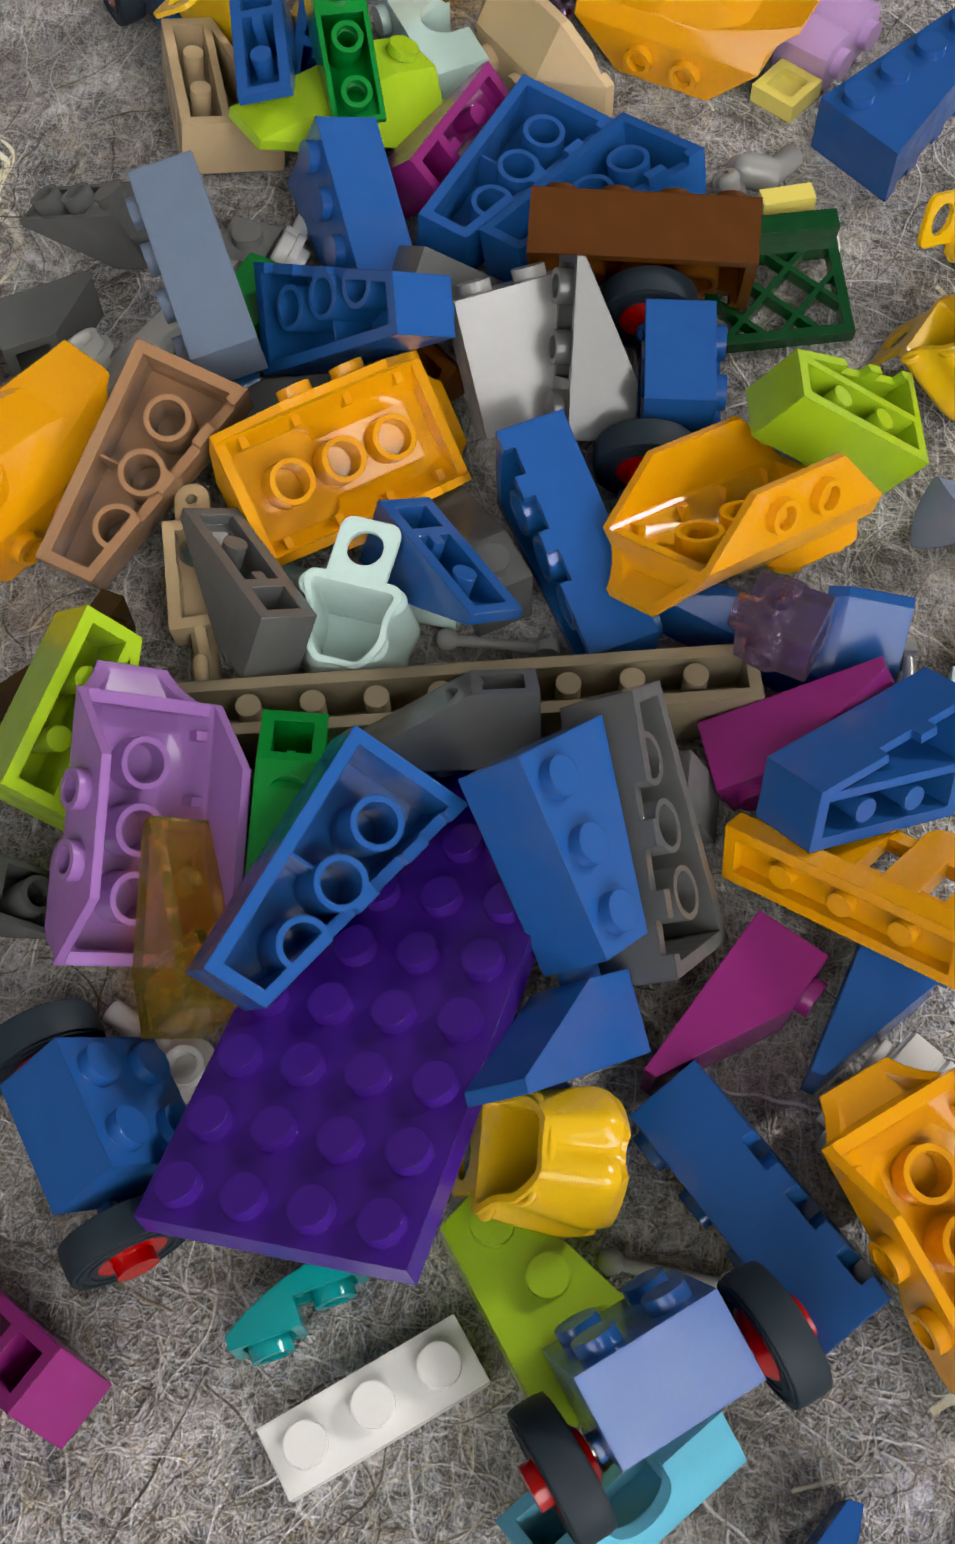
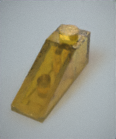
M149 815L143 821L132 979L142 1039L204 1038L228 1021L234 1009L239 1008L185 973L225 910L209 820Z

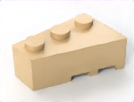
M212 17L161 19L162 71L178 153L192 150L200 174L204 175L284 170L285 151L258 150L228 117L230 107L239 103L233 46Z

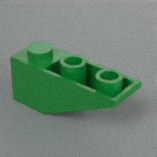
M304 0L310 41L330 117H376L377 123L386 122L387 118L367 1Z
M263 709L255 763L245 876L328 745L329 714Z

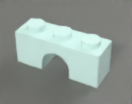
M378 0V5L372 8L374 23L381 37L387 36L390 38L393 35H405L415 41L419 46V50L436 66L443 101L482 63L489 61V57L470 27L451 32L450 0Z

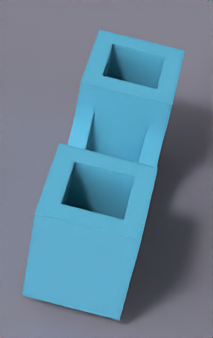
M721 1410L623 1472L613 1463L603 1473L602 1487L614 1510L618 1527L609 1536L596 1544H658L747 1462ZM529 1491L495 1520L511 1544H575L554 1509L550 1508L541 1513Z

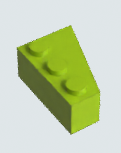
M797 348L746 389L751 436L760 443L771 446L799 460L803 465H812L837 453L846 455L882 494H885L929 464L913 375L910 372L900 371L893 377L882 375L880 366L867 364L862 369L856 370L847 368L849 366L845 358Z
M88 604L55 612L0 725V800L64 832L66 809L61 802L60 788L63 775L70 766L76 685L84 686L87 683L97 660L139 666L143 639L141 636Z
M469 1195L440 1226L443 1244L525 1399L543 1391L555 1404L566 1423L578 1429L581 1424L541 1349L557 1340L554 1330L567 1318L588 1308H596L599 1314L625 1297L561 1237L527 1230L492 1219L486 1222L480 1221L477 1215L472 1213L471 1195Z

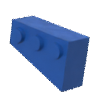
M925 667L767 756L756 816L808 853L954 815L955 682Z
M602 714L543 737L458 779L524 932L531 935L532 950L544 977L608 961L648 933Z

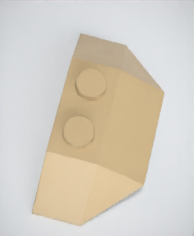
M482 0L476 23L477 40L489 57V63L510 91L524 74L612 118L614 82L606 72L600 73L590 48L570 20L549 0Z

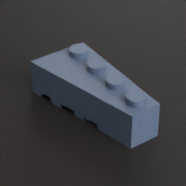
M192 150L127 171L134 195L125 198V202L136 231L146 230L150 240L140 244L144 259L152 278L162 275L165 288L156 290L160 307L167 324L177 322L181 335L171 338L176 355L230 381L267 369V362Z

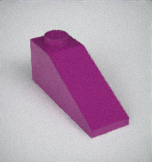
M489 61L482 63L399 144L388 158L405 219L418 214L509 94L510 90Z
M883 656L698 722V728L716 791L733 811L738 809L744 811L757 810L767 756L895 685Z
M759 910L644 1068L639 1088L652 1096L692 1061H697L705 1069L781 1031L795 1011L806 1018L828 986V983L820 979L819 975L829 955Z
M0 1287V1408L8 1416L62 1450L112 1384L71 1346Z

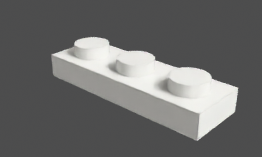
M452 1314L261 1426L256 1431L289 1502L294 1503L490 1385V1380L456 1316Z

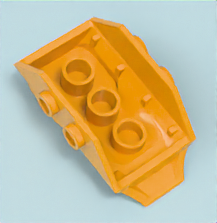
M577 0L574 14L617 71L707 101L757 77L775 48L784 41L801 33L821 0Z
M65 339L0 387V582L13 580L26 567L32 566L38 561L35 555L108 401L107 389L110 377L108 371Z
M416 350L388 357L368 366L364 365L361 357L354 358L329 370L332 381L312 388L309 379L296 382L275 393L279 403L209 436V454L216 483L227 507L238 508L280 566L334 544L341 523L347 517L358 516L372 520L378 500L420 497L434 499L472 480L462 458L463 450L468 442L441 380L431 378L426 374ZM361 534L355 537L350 542L348 550L364 544L368 534Z
M732 416L646 452L603 525V530L612 549L611 574L606 590L610 597L651 617H655L715 584L763 565H767L769 570L779 574L799 572L805 565H809L829 554L838 553L844 547L853 543L857 538L858 520L873 512L883 494L846 455L837 453L809 466L797 463L780 456L771 446L760 443L751 436L750 427L742 418Z
M884 1057L819 1096L826 1130V1144L821 1152L871 1239V1242L868 1243V1251L874 1265L888 1282L897 1285L899 1300L912 1333L926 1351L942 1382L955 1395V1067L944 1072L920 1070L903 1065L889 1057Z

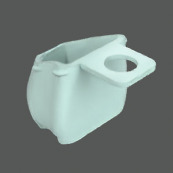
M349 516L341 523L327 568L312 567L301 574L298 582L299 589L304 594L305 600L317 614L301 662L304 673L408 666L410 656L420 639V625L408 604L405 593L398 587L387 584L402 540L400 529L397 526L363 517ZM373 534L382 540L384 550L376 562L370 565H359L348 557V546L358 535Z

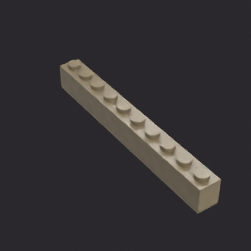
M756 642L176 682L186 694L197 702L223 706L251 769H255L263 709L329 714V744L333 738L352 726L356 725L363 729L466 672L474 670L536 669L540 688L541 738L561 731L560 708L586 698L660 680L675 739L701 738L698 722L765 699Z

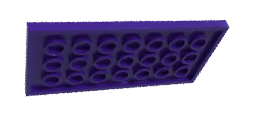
M460 770L459 773L453 776L431 778L467 802L458 779L474 771ZM469 805L453 821L448 822L428 842L429 845L410 864L405 865L379 891L380 894L332 938L333 941L267 1008L244 1011L236 1005L134 1214V1218L146 1231L417 1286L482 1105L468 1108L464 1092L476 1074L483 1068L512 1024L536 959L532 950L531 935L524 932Z

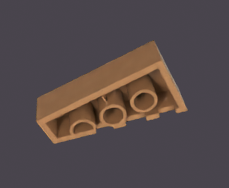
M137 338L35 557L51 569L100 591L101 589L106 590L174 506V498L177 491L184 485L192 484L211 460L209 436L242 421L254 406L248 388Z

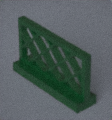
M837 208L762 215L759 265L767 266L778 275L766 289L756 282L753 283L750 296L755 299V302L744 315L733 308L727 307V304L720 300L723 296L705 293L704 300L717 301V315L733 325V328L727 333L726 354L853 340L856 330L837 242V235L841 227ZM825 259L828 273L820 283H817L796 269L801 261ZM785 280H788L809 294L797 310L774 295L775 291ZM829 285L831 287V291L826 289ZM818 300L836 312L838 324L820 326L805 316V313ZM763 306H766L787 320V322L780 330L765 331L751 320ZM636 350L637 360L639 363L640 350Z

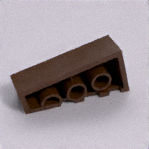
M552 182L545 187L531 186L526 250L527 265L544 262L547 271L559 267V254L586 256L598 286L604 284L606 278H610L614 274L631 267L644 265L664 266L677 270L690 278L696 286L699 300L705 299V293L727 296V307L746 310L759 265L763 197L748 196L746 193L737 190L721 191L716 195L691 194L688 190L678 187L665 188L659 192L634 191L625 185H608L602 189L577 188L566 182Z

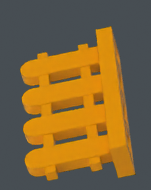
M740 812L725 824L722 877L955 990V892L946 901L930 894L945 878L955 882L954 833L934 830L927 832L917 840L902 833V829L808 853L758 817L752 818ZM886 851L900 857L884 873L870 867Z

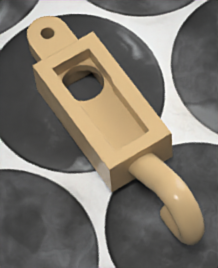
M187 484L181 487L175 494V520L162 522L169 631L178 646L192 644L195 656L193 658L194 681L223 679L219 647L214 637L195 568L184 564L182 550L184 547H188L180 520L183 508H213V504L208 491L203 486Z

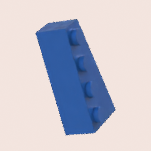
M955 7L823 95L820 99L811 147L883 202H886L894 192L896 183L902 175L907 176L916 165L919 154L928 143L933 144L938 138L950 116H955Z
M523 74L419 212L416 246H426L477 269L484 263L479 228L604 128L613 118Z
M622 112L532 186L545 187L552 182H566L577 188L602 189L608 185H625L634 191L659 192L665 188L678 187L688 190L691 194H707L705 148ZM531 187L479 228L486 273L503 282L512 280L510 270L527 265L526 250Z
M315 116L306 139L300 142L298 159L287 185L298 212L306 224L309 238L321 266L391 271L399 245L412 246L376 117Z
M253 262L261 348L268 368L263 370L264 376L295 377L326 374L332 368L357 357H361L364 364L455 338V308L452 301L451 277L449 275Z
M563 409L495 431L497 504L572 655L656 649L658 637L663 634L660 616L651 617L610 597L606 590L611 574L612 549L603 530V525L609 515Z
M352 726L329 742L185 973L244 1011L267 1008L333 941L332 938L356 914L361 913L380 894L379 891L405 865L410 864L448 822L453 821L469 805L468 802L358 726Z
M692 1061L629 1115L641 1130L633 1137L638 1148L658 1171L661 1172L665 1167L669 1166L686 1188L678 1194L686 1208L705 1229H708L713 1224L730 1245L731 1249L725 1254L732 1265L737 1268L750 1261H757L763 1265L781 1283L789 1294L794 1295L806 1309L816 1327L818 1334L816 1338L825 1355L893 1298L894 1294L697 1061Z

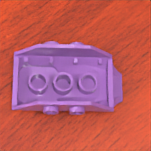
M97 660L87 683L84 686L76 685L70 766L63 775L60 788L61 802L66 809L64 834L54 845L51 856L45 919L46 940L53 951L52 965L188 968L245 878L247 821L251 817L253 795L250 789L251 768L223 706L197 702L176 684L168 670Z

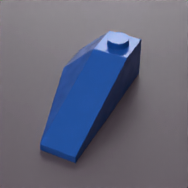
M713 585L659 614L663 634L688 647L756 642L762 683L781 693L883 656L896 684L916 598L855 586H829L828 596H793L794 593L791 586L770 585L769 594L741 596L737 590L728 585Z

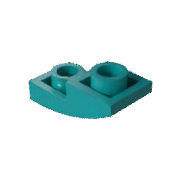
M304 1264L269 1289L239 1318L225 1336L228 1351L240 1361L251 1357L253 1366L265 1365L291 1355L296 1351L293 1341L310 1335L301 1306L313 1302L315 1310L320 1311L344 1304L357 1296L355 1286L368 1282V1276Z

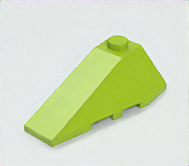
M393 35L390 38L373 40L387 118L386 122L377 124L384 148H391L392 153L443 102L436 66L419 50L417 43L405 35ZM317 65L296 75L293 96L240 106V103H237L230 107L228 117L258 150L291 152L299 151L300 142L306 139L315 116L330 117Z

